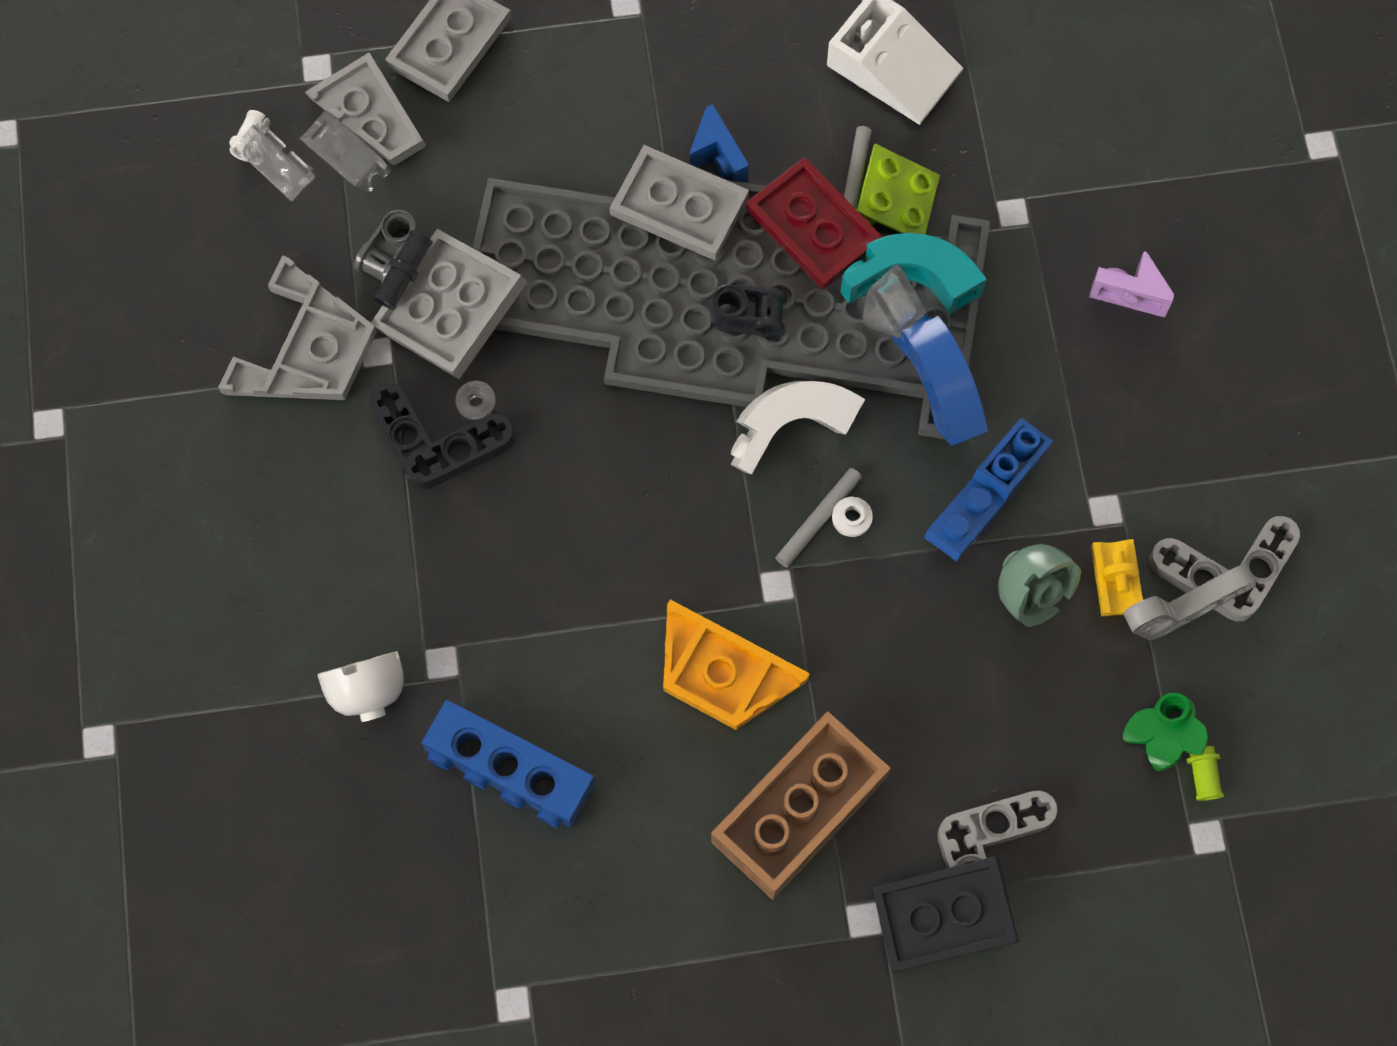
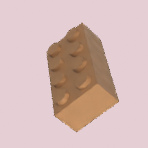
M827 711L712 831L711 843L766 895L774 900L887 780L891 768Z

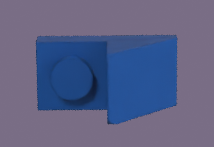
M714 105L706 107L690 150V165L699 168L714 161L723 179L729 178L731 181L748 183V162Z

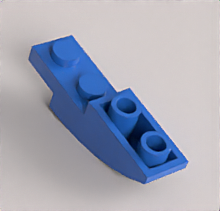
M1020 418L977 468L973 478L930 526L924 538L957 562L973 542L976 543L1050 448L1053 440Z

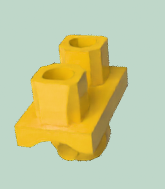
M1134 539L1113 543L1093 542L1091 550L1101 616L1123 615L1125 610L1143 600Z

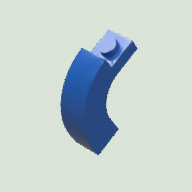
M925 313L908 317L902 323L890 327L893 341L910 359L921 378L931 406L935 428L945 440L953 446L988 432L983 407L970 369L957 342L940 317L937 316L931 319Z

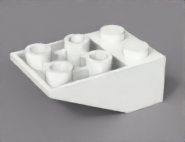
M863 0L829 42L828 67L919 125L963 71V67L904 7L892 0Z

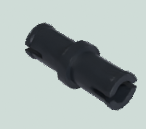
M416 230L410 231L396 259L391 258L387 265L389 271L377 293L373 296L377 303L390 310L396 309V305L409 282H415L418 276L416 270L427 250L433 244L430 238Z

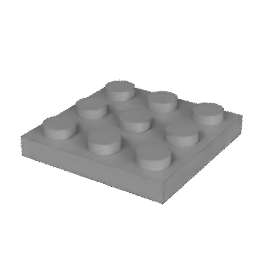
M437 229L430 238L433 244L427 250L416 270L418 276L415 282H409L395 310L382 306L371 321V324L375 326L377 331L460 379L523 290L527 281L515 271Z

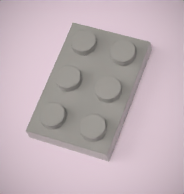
M429 0L386 57V66L450 102L511 20V10L493 0Z
M644 145L610 206V215L716 261L749 198V190Z

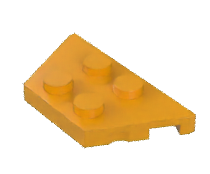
M672 600L668 602L664 692L737 730L804 685L809 679L810 673Z

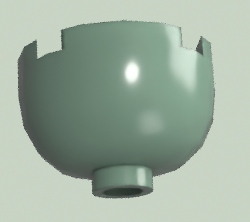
M1044 544L1024 547L1021 550L1013 551L1004 560L1003 569L998 581V593L1002 603L1020 623L1022 622L1027 627L1036 626L1044 623L1060 611L1053 605L1059 602L1063 595L1070 600L1080 582L1081 569L1073 562L1072 558L1056 547Z

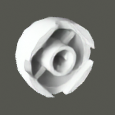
M398 651L318 674L324 696L332 708L345 716L360 714L362 722L385 716L384 707L397 700L402 692L404 682Z

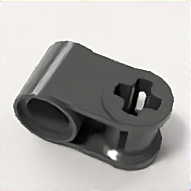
M404 210L389 212L383 218L369 241L358 252L354 261V270L360 274L366 272L380 280L382 284L389 271L387 267L391 258L396 259L409 233L402 238H394L393 235L401 229L409 230V233L411 230L418 231L413 216Z

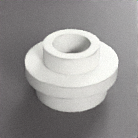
M847 497L840 500L835 505L832 513L834 527L839 533L848 537H857L864 534L870 528L873 519L872 510L868 503L857 497ZM854 510L859 513L860 518L856 521H850L846 518L845 513Z

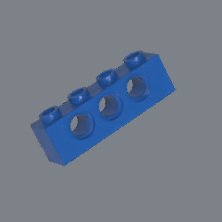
M447 699L421 742L425 751L429 754L427 760L447 771L453 766L465 772L463 778L470 784L483 790L489 785L501 791L500 798L518 809H522L525 804L539 811L537 818L559 829L561 824L572 829L596 785L593 775ZM476 740L481 743L480 751L472 757H465L459 753L461 746L466 741ZM505 759H512L518 763L517 770L510 776H500L496 773L497 765ZM541 778H548L555 782L553 791L545 796H539L532 791L534 783Z

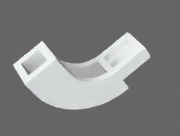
M794 381L773 387L755 398L737 419V423L750 430L747 435L742 433L736 440L731 450V455L735 457L730 465L745 473L752 474L773 435L783 425L795 419L809 418L835 433L846 435L865 399L841 386L826 382Z

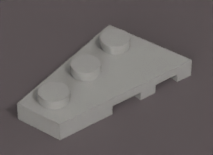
M370 53L365 54L305 91L313 102L393 166L426 147V144Z

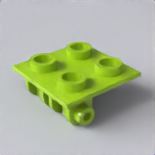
M874 144L857 211L872 226L875 223H879L901 234L918 233L925 235L940 175L884 147Z

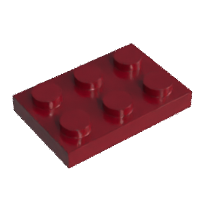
M805 157L746 202L748 213L822 290H825L840 278L852 264L865 258L868 243L882 238L875 228Z

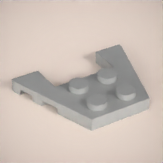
M282 255L268 284L270 292L303 303L271 370L233 357L218 388L222 394L232 396L345 400L377 333L375 326L339 297H334L311 275L305 274L296 267L292 260Z

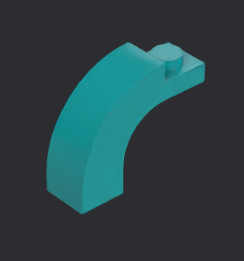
M902 233L885 236L868 243L865 263L864 261H858L844 272L841 294L848 304H851L885 283L895 280H910L930 289L950 315L981 297L987 279L963 251L947 241L924 234Z

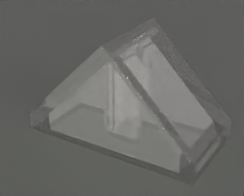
M897 264L868 290L861 322L869 328L900 338L903 335L902 330L912 327L927 311L904 271Z

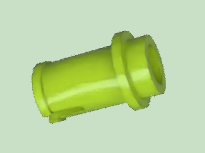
M1206 746L1202 755L1190 754V758H1187V764H1192L1197 801H1208L1224 797L1217 766L1220 754H1215L1214 746Z

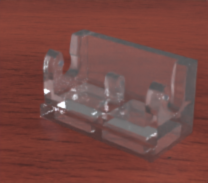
M326 110L300 138L356 188L360 186L366 192L373 189L369 182L374 175L378 174L385 178L391 171V168L378 154Z

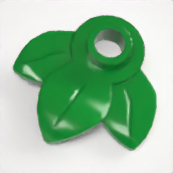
M1168 693L1158 700L1154 708L1139 710L1131 717L1124 729L1123 740L1127 743L1146 744V752L1151 766L1156 771H1162L1174 766L1180 760L1184 751L1193 755H1202L1207 746L1208 734L1206 727L1196 719V710L1193 702L1182 694ZM1178 711L1182 713L1178 718H1168L1172 712Z

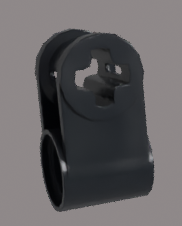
M733 284L723 285L714 292L712 298L711 322L716 329L725 333L750 334L764 338L780 337L785 333V325L782 323L783 305L787 303L788 295L785 291L773 287L756 288ZM725 304L734 305L738 311L727 313L721 310L720 306ZM767 309L770 310V316H767Z

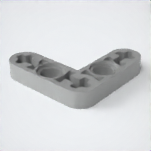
M1285 516L1271 518L1264 525L1241 562L1240 566L1246 565L1250 571V561L1261 559L1268 563L1271 570L1270 576L1266 578H1258L1251 573L1256 585L1252 587L1253 589L1245 600L1248 606L1244 605L1241 609H1237L1233 606L1235 603L1233 598L1215 608V611L1234 621L1250 619L1257 611L1298 544L1300 529L1292 519ZM1282 529L1286 532L1284 535L1285 540L1279 544L1274 553L1267 550L1275 537L1274 533ZM1166 538L1159 541L1149 557V565L1152 571L1185 593L1198 587L1194 582L1195 572L1206 570L1216 578L1229 571L1174 538ZM1168 551H1172L1176 554L1174 557L1176 563L1172 562L1168 567L1162 563L1163 555H1166ZM1190 561L1194 564L1190 567L1184 578L1180 573L1187 562Z
M1241 565L1169 603L1157 596H1153L1134 604L1125 610L1123 615L1134 634L1148 640H1154L1254 587L1256 582L1247 566Z
M1040 790L1031 791L946 817L937 833L938 843L946 868L986 859L983 848L1047 829L1057 815L1055 800L1046 792ZM1032 801H1036L1039 807L1046 806L1048 811L1042 816V821H1038L1035 815L1028 816L1020 821L1023 828H1017V816L1011 806H1017V814L1028 811L1032 806ZM992 812L1003 813L1009 822L1008 830L1002 834L992 833L986 826V816ZM952 824H956L959 830H967L968 834L963 838L965 852L973 848L976 854L964 855L956 861L953 860L952 855H958L960 850L955 839L948 840L946 837L951 831Z

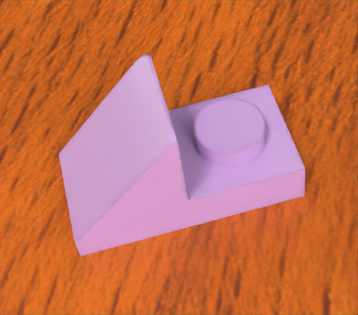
M1144 251L1135 277L1128 275L1125 271L1118 268L1104 269L1099 267L1089 297L1165 317L1172 304L1174 293L1148 253Z

